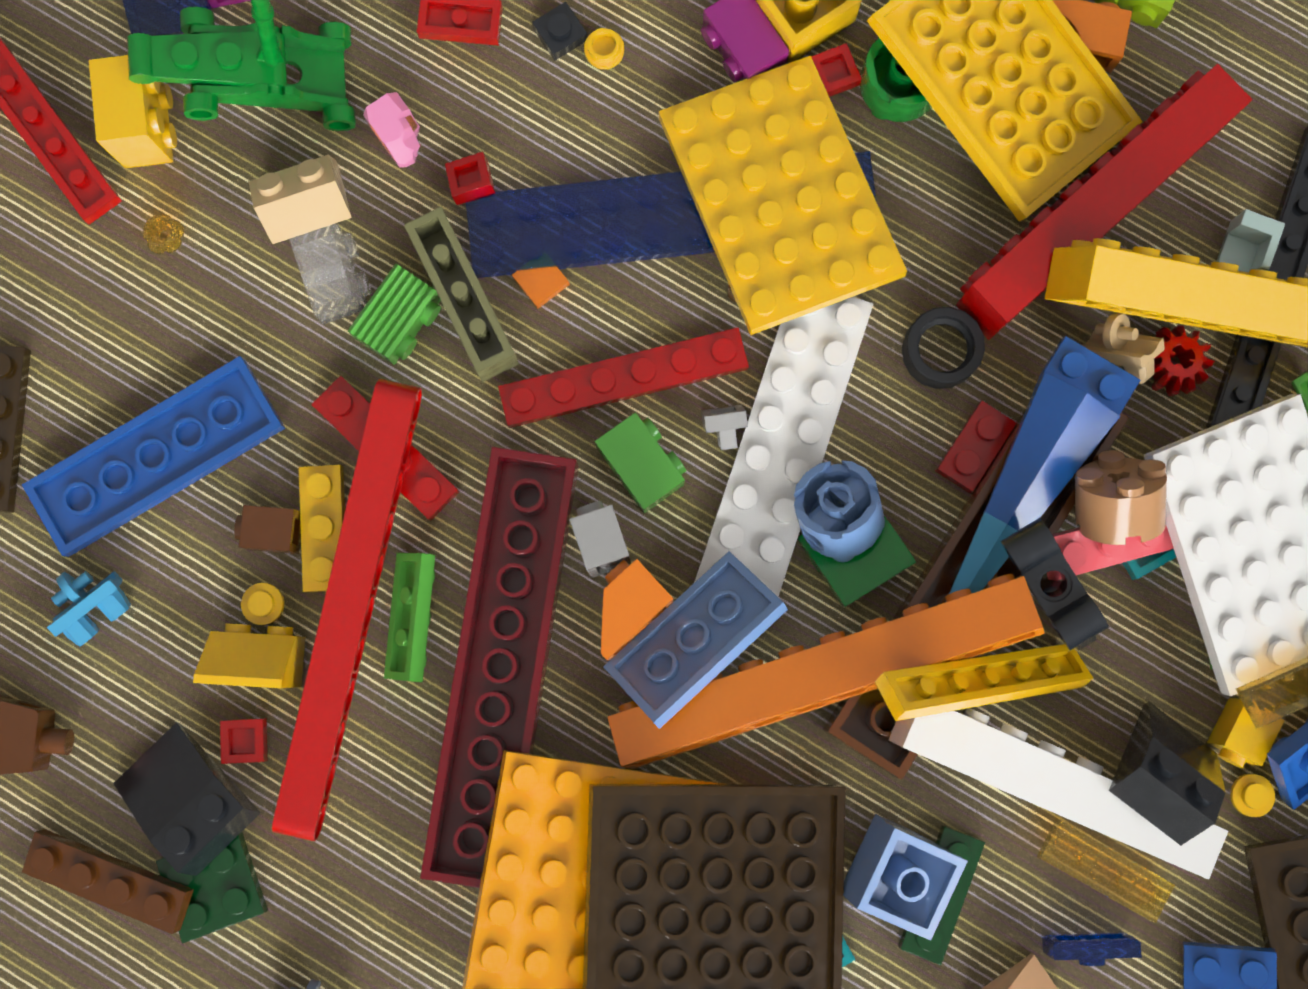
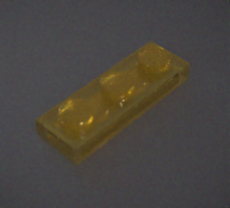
M1057 819L1036 856L1155 924L1175 887L1173 883Z

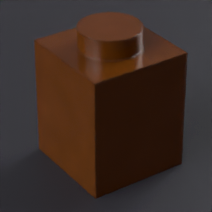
M243 505L242 515L237 516L234 528L235 539L239 540V547L250 551L299 554L301 542L300 511L288 508Z

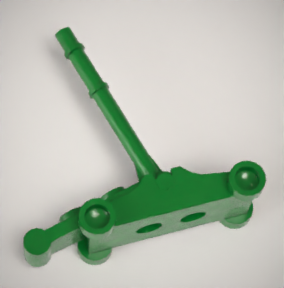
M251 0V14L256 22L243 26L215 25L214 13L211 10L203 7H187L180 11V29L184 34L151 36L145 33H133L127 37L129 80L138 84H150L153 82L190 84V93L183 96L184 116L189 119L200 121L215 119L219 116L218 103L320 111L323 113V127L325 129L348 131L356 127L355 109L348 105V99H346L344 51L351 46V27L345 23H323L318 27V35L303 33L291 26L282 25L279 28L274 25V9L270 4V0ZM286 64L293 65L300 72L301 78L298 83H287Z

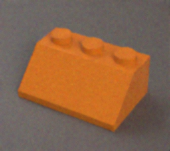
M638 559L630 565L623 560L605 577L609 585L603 589L601 655L608 661L669 607L674 599Z

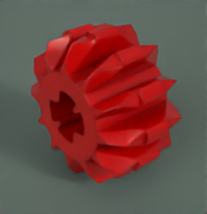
M1177 325L1172 331L1167 327L1156 331V337L1164 339L1165 350L1154 358L1153 378L1155 380L1152 384V390L1158 391L1165 386L1167 395L1173 397L1179 394L1180 390L1184 394L1192 393L1196 390V384H1203L1208 380L1209 376L1204 369L1212 367L1215 361L1205 357L1203 354L1210 349L1211 344L1204 343L1199 345L1197 343L1200 331L1195 330L1186 335L1184 325ZM1178 357L1181 364L1174 365L1171 362V358Z

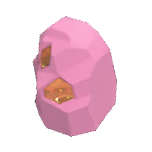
M397 92L386 93L367 106L363 116L399 168L408 167L415 163L418 156L417 151L420 144L417 136L420 126Z

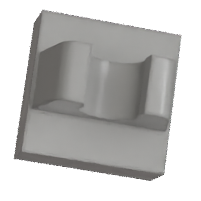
M742 405L701 410L703 427L706 433H717L720 449L738 448L736 429L748 427L744 407Z

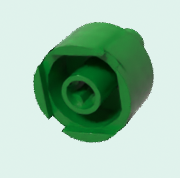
M878 37L867 53L860 74L862 78L860 91L865 103L870 108L871 113L880 120L907 122L923 116L932 109V106Z

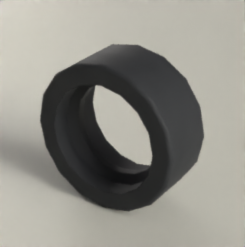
M935 307L921 314L907 330L902 344L903 362L910 375L922 385L934 389L952 388L965 382L981 365L985 352L984 334L977 321L965 311L953 307ZM946 324L954 327L963 335L967 343V354L964 362L958 368L952 371L940 372L931 369L924 363L919 353V342L927 329L935 325Z

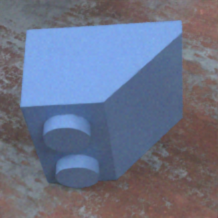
M875 814L845 877L843 896L857 909L931 940L968 861L922 835Z

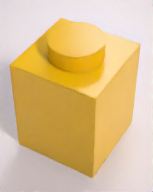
M1229 698L1207 743L1220 750L1219 758L1234 766L1243 768L1245 763L1263 766L1267 753H1269L1285 720L1249 700Z

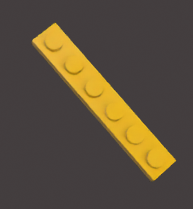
M1065 644L886 671L877 678L875 684L895 721L1083 688L1093 679V676L1076 649L1074 648L1069 651Z

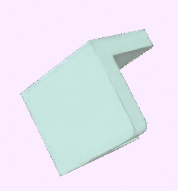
M1245 209L1230 221L1216 262L1239 265L1238 271L1248 273L1250 269L1269 270L1285 223Z

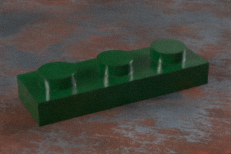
M943 825L941 826L936 844L961 856L968 862L932 939L928 940L904 929L898 945L901 950L941 965L985 845V842Z

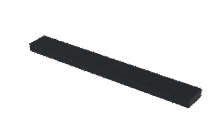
M1308 127L1304 130L1275 220L1285 223L1272 264L1267 271L1276 272V278L1287 280V277L1304 278L1308 266ZM1236 335L1206 427H1212L1262 406L1282 343Z

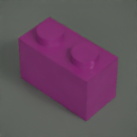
M719 0L704 9L701 34L711 50L718 49L724 58L723 67L734 83L787 64L789 49L755 0Z

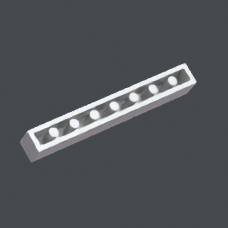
M971 708L964 709L962 714L956 711H949L899 720L895 723L889 741L1206 879H1209L1228 831L1212 825L1180 846L1108 791L1113 780L1101 775L1103 766L1079 756L1076 764L1065 760L1063 757L1066 750L1043 740L1040 741L1038 747L1025 742L1028 733L1003 723L1000 731L987 725L989 716Z

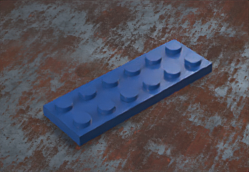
M239 356L23 483L22 487L61 555L70 557L284 430L285 426L246 360Z

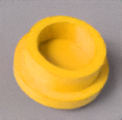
M597 29L585 41V57L595 68H613L620 63L624 56V42L621 36L611 29Z
M254 584L242 596V613L248 621L254 624H271L281 616L284 610V597L281 591L271 584Z
M1242 775L1235 780L1231 787L1230 797L1232 804L1238 812L1245 816L1261 817L1267 814L1275 803L1274 788L1261 775Z

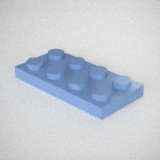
M728 551L603 667L660 729L788 609L778 596Z

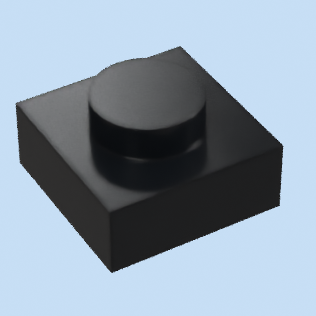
M566 1L532 22L533 30L554 61L585 43L588 37L587 32Z

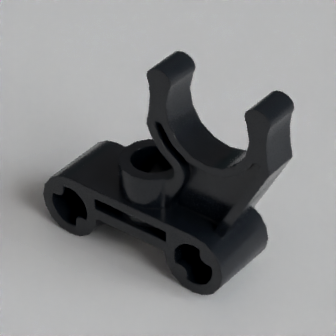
M1040 518L1000 541L1020 575L1025 577L1028 588L1069 651L1074 648L1079 651L1097 640V634L1109 628L1103 614L1083 588L1061 553L1055 538ZM1059 571L1062 577L1061 581L1048 580L1047 572Z

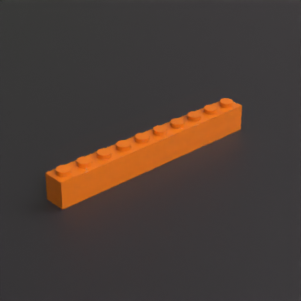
M1013 574L1003 575L988 582L989 588L975 593H972L971 589H962L945 596L946 602L929 608L928 603L917 604L903 610L904 617L887 622L886 617L867 621L861 625L862 631L848 636L845 635L844 631L831 633L819 639L821 645L804 650L803 645L780 651L778 653L780 659L765 664L762 659L743 663L738 666V673L726 677L719 673L660 729L634 701L622 704L618 707L620 713L607 717L620 766L636 769L878 689L875 681L886 671L969 659L1044 634L1043 625L1025 577L1022 576L1015 579Z

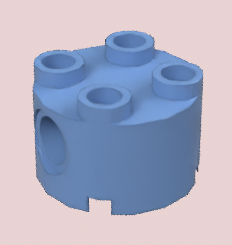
M841 460L842 464L831 465L830 461L820 463L807 471L797 483L794 492V508L803 537L810 547L826 557H832L838 562H847L873 546L885 527V518L876 480L868 470L852 461Z

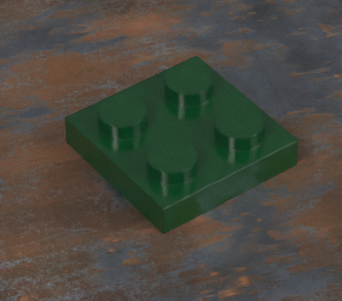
M243 832L197 876L177 873L165 858L156 861L160 876L194 889L181 930L178 931L182 944L268 911Z

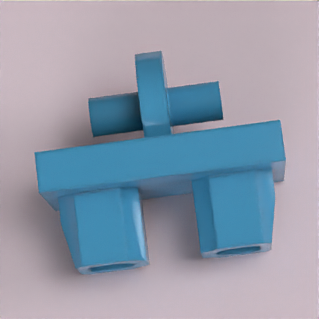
M87 571L76 579L70 574L63 572L56 578L61 590L52 596L51 599L58 607L68 600H71L73 603L53 618L54 622L48 625L47 628L55 637L63 632L67 638L81 647L99 631L97 625L86 614L91 609L97 606L112 622L130 608L131 603L119 587L123 581L122 578L113 571L97 585L85 592L84 588L94 581Z

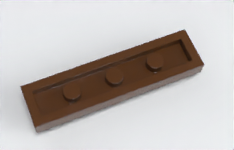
M46 829L34 833L22 870L24 874L170 934L181 930L194 890Z

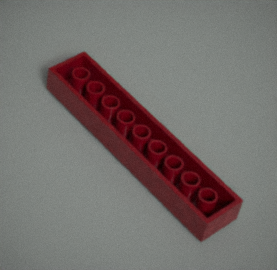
M492 447L420 879L480 888L503 752L506 750L533 755L579 465L576 459Z

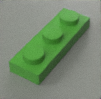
M396 553L384 679L423 682L424 668L427 661L428 626L431 620L432 584L435 579V555Z

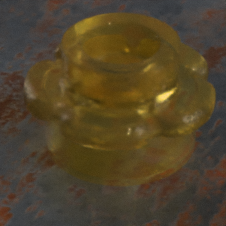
M162 214L155 215L146 221L143 228V238L148 242L147 247L156 254H163L166 251L173 253L182 244L181 237L184 235V228L178 220H172L171 216ZM162 232H167L166 238H161Z

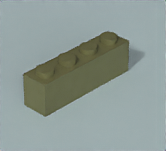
M442 207L404 224L481 381L489 380L519 365L517 357Z

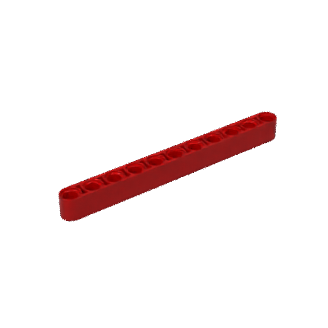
M381 378L378 379L374 387L274 813L272 832L316 842L323 826L422 400L421 387Z

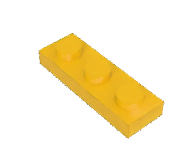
M342 465L299 467L303 592L306 593L327 591L345 514L344 467Z

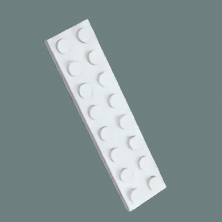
M850 297L780 324L747 422L748 427L745 428L695 582L730 551L779 597L801 529L794 508L795 488L807 471L823 461L873 303Z

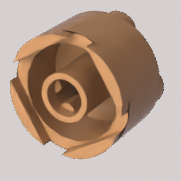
M1109 450L1099 453L1098 460L1081 467L1075 475L1076 525H1080V533L1090 540L1109 545H1126V537L1141 536L1142 543L1161 535L1166 527L1167 475L1165 463L1153 459L1125 458L1124 453Z

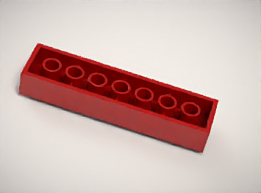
M1218 63L1205 75L1200 70L1195 72L1180 87V90L1171 98L1168 97L1150 114L1146 121L1134 127L1115 149L1103 155L1081 180L1078 178L1059 196L1060 198L1051 207L1047 206L1020 235L1017 233L989 263L986 261L959 289L964 295L956 304L958 309L965 311L975 319L984 336L990 340L1047 288L1054 248L1071 247L1072 240L1093 242L1095 238L1102 239L1220 132L1253 99Z

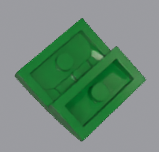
M885 516V527L873 546L847 562H838L832 557H826L813 550L804 539L803 534L797 538L818 573L821 572L843 608L916 563L912 554Z

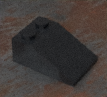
M1148 701L1144 704L1108 791L1182 846L1216 823L1226 793L1218 754Z
M178 722L113 783L149 841L174 870L181 874L197 876L261 813Z

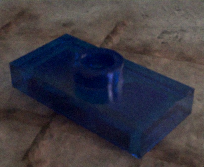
M1127 933L1045 935V937H1042L1043 953L1053 960H1079V964L1083 966L1106 965L1105 959L1142 958L1141 942Z

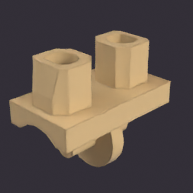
M1120 313L1111 314L1105 324L1098 323L1090 339L1082 345L1116 366H1124L1126 372L1141 380L1139 384L1145 383L1154 375V358L1165 350L1163 338L1138 335V329L1130 327L1127 315Z

